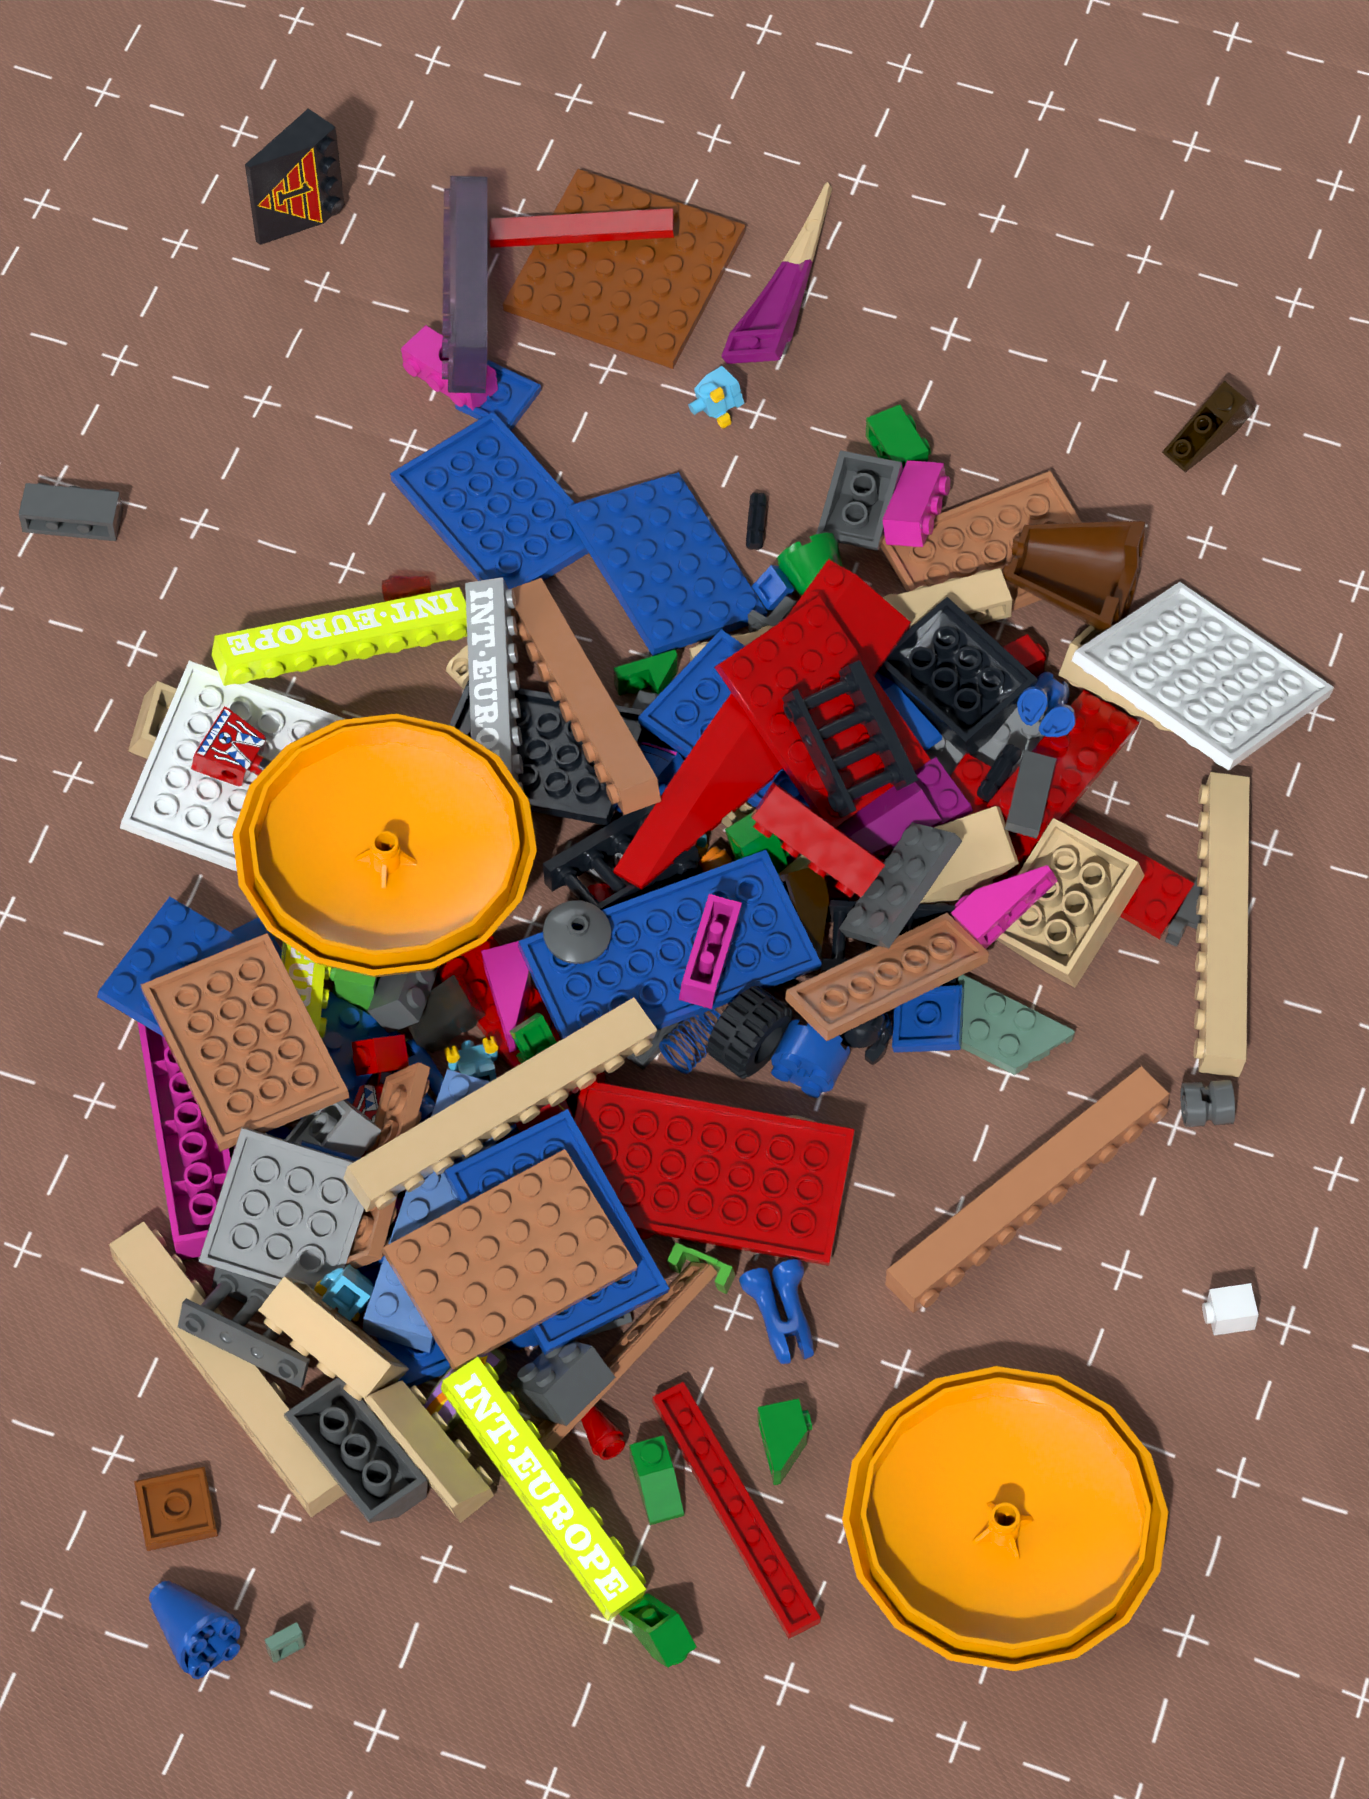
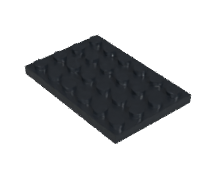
M468 680L449 725L471 738ZM521 688L515 690V698H518L521 709V717L516 718V726L520 727L522 735V745L517 746V754L521 755L523 762V773L518 774L519 782L523 785L524 793L529 799L531 812L606 826L610 824L617 803L612 804L606 791L607 784L599 782L594 769V761L591 763L587 761L582 747L583 742L575 740L571 729L572 722L564 720L559 706L560 701L554 702L550 693ZM615 705L640 747L647 731L646 728L638 723V717L644 710Z

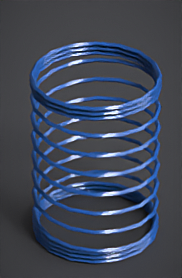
M715 1009L710 1010L719 1019L721 1015ZM704 1013L699 1014V1018L694 1016L699 1025L711 1034L713 1026L706 1020L704 1015L715 1026L714 1022ZM690 1018L686 1019L699 1035L709 1041L705 1033L695 1023L690 1021ZM683 1020V1024H678V1029H673V1034H668V1039H663L659 1043V1048L665 1059L675 1069L687 1074L692 1071V1068L696 1067L697 1063L701 1062L702 1058L706 1057L705 1047L708 1046L702 1043L700 1038L685 1025L684 1022L686 1020ZM698 1020H700L707 1027V1029H705L704 1026ZM680 1025L684 1026L687 1032L703 1046L705 1052L698 1049L695 1043L680 1030ZM694 1025L703 1033V1035L694 1027ZM675 1030L679 1031L683 1038L698 1051L700 1057L693 1054L687 1044L675 1035ZM689 1030L698 1038V1040L689 1032ZM669 1035L674 1036L678 1043L692 1054L695 1061L690 1060L683 1050L670 1040ZM684 1035L693 1043V1045L684 1037ZM665 1044L677 1051L687 1065L675 1058ZM666 1050L669 1052V1054H670L675 1060H677L680 1064H682V1065L688 1067L689 1070H686V1069L682 1068L681 1066H679V1065L667 1054ZM700 1052L705 1053V1056L701 1057ZM695 1057L700 1058V1060L696 1062Z

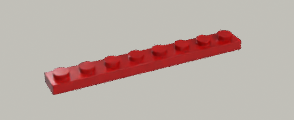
M684 1381L653 1396V1405L788 1639L818 1625L821 1622V1617Z

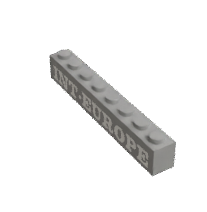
M503 577L465 583L471 738L502 759L524 792L523 785L519 782L518 774L523 773V762L521 755L517 754V746L522 745V735L520 727L516 726V718L521 717V709L518 698H515V690L520 688L518 673L516 670L514 671V663L518 662V651L516 644L512 641V636L517 635L516 620L514 616H511V608H516L515 594L513 589H508Z

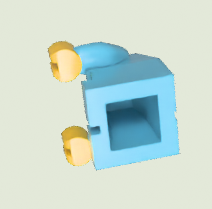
M720 366L707 374L694 388L697 399L688 404L694 415L703 410L709 417L716 418L719 426L724 429L732 424L730 415L727 413L728 409L732 407L738 408L744 404L739 382L723 366Z
M490 1036V1040H487V1037L482 1040L483 1044L475 1046L471 1040L465 1041L461 1044L462 1050H458L456 1046H452L451 1050L449 1047L445 1048L444 1053L449 1069L489 1082L496 1079L493 1062L498 1058V1045L495 1037Z
M349 1264L345 1269L337 1268L326 1274L322 1280L316 1283L314 1291L319 1293L323 1297L322 1301L333 1309L337 1307V1312L349 1321L352 1319L357 1322L360 1315L368 1307L374 1287L371 1280Z

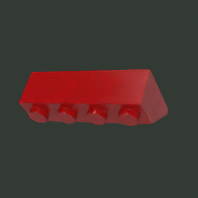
M775 782L770 785L751 815L752 819L756 821L753 826L756 830L767 838L774 834L783 840L781 848L795 858L799 854L805 856L811 861L808 865L811 870L823 878L828 873L838 880L835 887L850 898L854 893L862 898L885 866L881 859Z

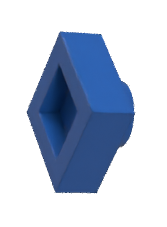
M770 565L751 586L765 608L773 611L785 596L788 597L795 590L779 566Z

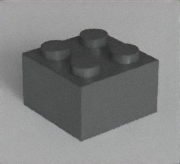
M571 1341L546 1355L542 1352L532 1363L523 1366L517 1373L518 1377L510 1386L532 1416L567 1426L616 1377L593 1346Z

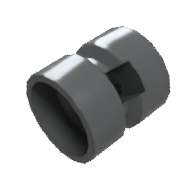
M1231 1080L1210 1081L1208 1086H1204L1202 1082L1181 1084V1113L1185 1127L1205 1126L1209 1120L1214 1125L1234 1124L1235 1099Z

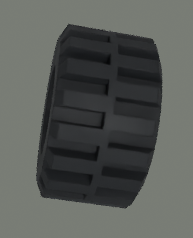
M760 986L750 987L739 994L717 1020L709 1037L707 1053L739 1078L745 1079L752 1076L771 1060L788 1024L792 1021V1010Z

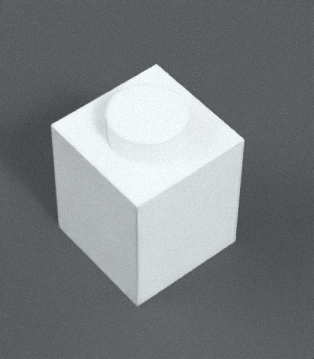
M1251 1283L1210 1289L1207 1303L1202 1304L1204 1321L1206 1324L1211 1323L1214 1336L1255 1330L1258 1311Z

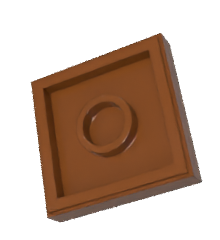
M205 1467L134 1481L147 1551L218 1536Z

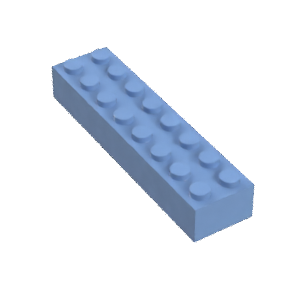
M447 1069L432 1116L488 1084L489 1081ZM491 1138L482 1143V1149L476 1154L498 1144L499 1140L495 1141ZM462 1155L453 1161L454 1165L468 1158ZM433 1172L424 1178L425 1182L412 1192H407L406 1190L389 1244L461 1205L444 1173L437 1175ZM384 1256L364 1316L363 1331L371 1336L430 1353L434 1337Z

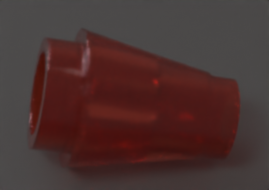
M427 575L389 576V579L382 580V594L385 602L431 593V584Z

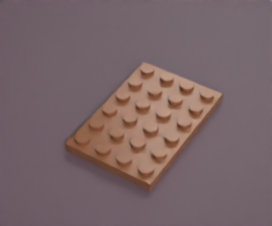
M1048 471L936 515L933 533L927 536L923 547L886 545L885 536L880 547L905 590L909 592L920 586L944 583L951 578L960 579L975 575L982 570L1001 568L1003 574L1006 562H1011L1012 558H1015L1012 555L1013 541L1016 536L1020 537L1024 525L1082 522L1051 471ZM1005 580L1012 597V611L1042 600Z
M268 933L141 984L143 995L220 1152L236 1145L241 1127L266 1133L349 1098L348 1089Z
M566 1149L388 1244L382 1249V1253L453 1371L460 1369L476 1357L480 1358L603 1288L608 1287L612 1283L628 1276L638 1268Z

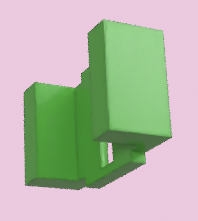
M675 1243L667 1260L670 1270L680 1274L686 1260L691 1263L707 1262L717 1271L718 1275L714 1281L717 1290L725 1294L728 1293L736 1276L732 1266L692 1248Z

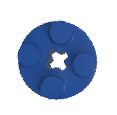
M792 1020L788 1024L771 1058L773 1065L771 1073L781 1081H790L800 1086L806 1095L818 1098L822 1092H829L833 1089L850 1055V1048L847 1046L844 1049L840 1045L843 1040L840 1036L826 1041L809 1023L806 1026L797 1025L800 1020Z

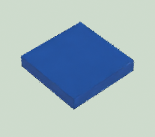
M488 360L485 364L495 369L498 390L491 397L488 395L486 397L487 401L479 408L476 407L473 411L466 405L459 407L455 404V408L478 420L494 411L512 431L541 392V385Z
M938 986L894 1008L892 1038L894 1053L961 1050L964 1004L963 986Z

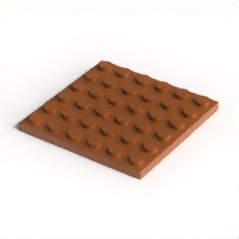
M577 169L552 215L673 208L674 238L535 245L503 302V311L674 369L745 234V225Z

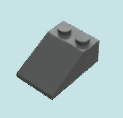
M840 450L816 534L833 533L838 543L879 550L885 536L882 519L903 472L902 462Z

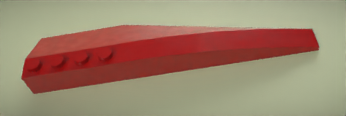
M828 559L787 617L817 596H820L875 676L910 627L911 622L860 577ZM732 693L690 751L660 796L661 802L655 804L613 870L614 874L641 890L672 865L676 857L685 850H690L697 844V840L707 831L715 829L722 823V819L731 811L735 812L771 782L775 774L783 769Z

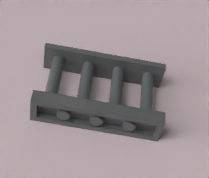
M216 1267L212 1283L214 1290L201 1305L187 1298L182 1302L178 1328L301 1388L305 1382L310 1359L295 1349L292 1351L276 1343L281 1334H277L270 1328L263 1335H260L245 1327L276 1286ZM227 1295L245 1304L232 1320L214 1312Z

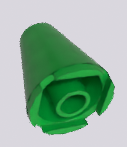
M820 533L809 536L812 542L802 546L800 541L783 550L777 557L779 568L801 596L828 559L842 566L838 541L833 533Z

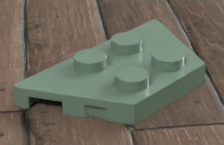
M965 975L958 977L957 985H962L964 988L962 1049L1016 1075L1026 1069L1031 1062L1039 1061L1048 1056L1053 1048L1063 1042L1068 1044L1073 1040L1075 1030Z

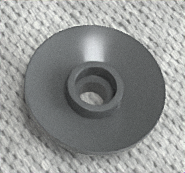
M568 901L558 905L548 914L544 922L543 937L549 951L558 959L571 964H584L597 959L605 952L611 939V926L607 916L597 906L585 901ZM581 924L584 928L576 931L572 928V925Z

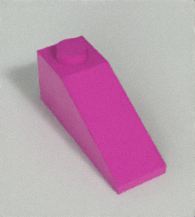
M1046 865L974 890L970 895L963 896L956 903L955 909L951 914L956 922L987 949L1058 880L1053 871Z
M518 941L481 951L484 970L509 1052L517 1050V1045L509 1031L523 1022L532 987L530 972L518 948Z

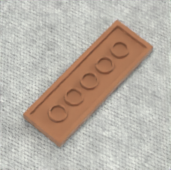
M946 913L898 936L889 949L877 946L786 990L785 1000L828 1041L987 963L989 952Z
M418 1062L386 1077L374 1121L382 1131L377 1136L373 1147L366 1151V1155L419 1124L421 1120V1112L419 1110L422 1098L426 1095L430 1084L428 1080L429 1066ZM396 1199L381 1210H378L377 1207L368 1212L365 1209L363 1210L345 1267L350 1264L353 1268L358 1269L381 1260L384 1256L382 1249L388 1245L386 1237L389 1226L396 1217Z

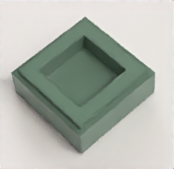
M295 1622L266 1638L265 1645L273 1663H277L304 1648L305 1641L302 1630L298 1623Z

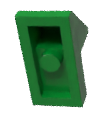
M676 650L615 667L614 686L618 695L637 693L646 687H650L652 693L660 694L673 681L678 672Z
M536 1013L509 1031L520 1050L516 1057L521 1064L557 1043L543 1015Z

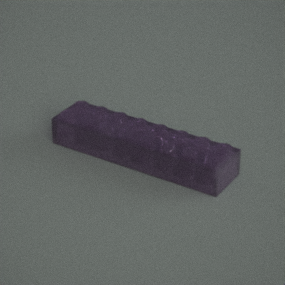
M450 176V188H444V207H450V209H444L443 293L449 294H443L442 314H448V316H443L442 336H448L442 339V358H448V361L442 360V379L448 380V393H486L487 177Z

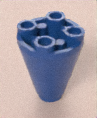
M163 1581L153 1588L149 1595L151 1608L179 1667L194 1679H200L222 1661H229L238 1654L240 1645L237 1641L240 1636L241 1627L238 1620L232 1614L171 1581Z

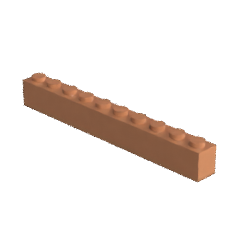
M542 578L511 588L516 599V608H511V616H514L516 620L517 636L521 643L526 641V649L530 660L538 662L537 669L543 682H549L548 688L554 702L560 701L559 706L564 720L572 722L571 729L577 742H583L582 747L589 763L594 761V769L599 782L607 784L606 791L612 804L617 803L624 815L661 802L655 773Z
M1142 1066L1139 1067L886 1270L885 1285L912 1313H915L922 1306L924 1308L931 1306L939 1297V1292L948 1285L954 1287L963 1279L965 1271L973 1265L980 1266L983 1264L995 1247L999 1244L1004 1246L1009 1243L1016 1235V1230L1025 1223L1027 1225L1034 1223L1042 1214V1209L1050 1203L1055 1205L1060 1202L1067 1194L1068 1188L1076 1182L1081 1184L1086 1181L1092 1174L1093 1168L1101 1162L1106 1164L1112 1160L1117 1154L1118 1148L1126 1142L1128 1144L1134 1142L1142 1134L1143 1128L1150 1122L1153 1124L1159 1122L1168 1112L1167 1105L1170 1093Z

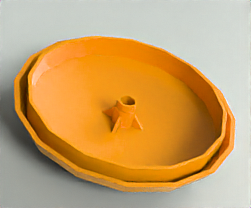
M397 713L337 720L286 745L249 785L232 834L239 887L267 931L319 965L370 977L431 971L485 943L522 901L537 852L529 799L498 755L453 726Z
M993 1366L935 1378L884 1412L852 1460L842 1522L857 1579L896 1629L950 1661L1019 1671L1078 1658L1129 1623L1161 1571L1168 1509L1151 1453L1111 1405L1060 1376Z

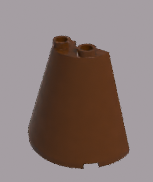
M1117 521L1024 525L1020 537L1016 536L1014 538L1012 555L1015 558H1012L1011 562H1006L1003 570L1004 579L1104 632L1127 617L1130 611L1140 573L1137 572L1139 557L1143 556L1145 522Z

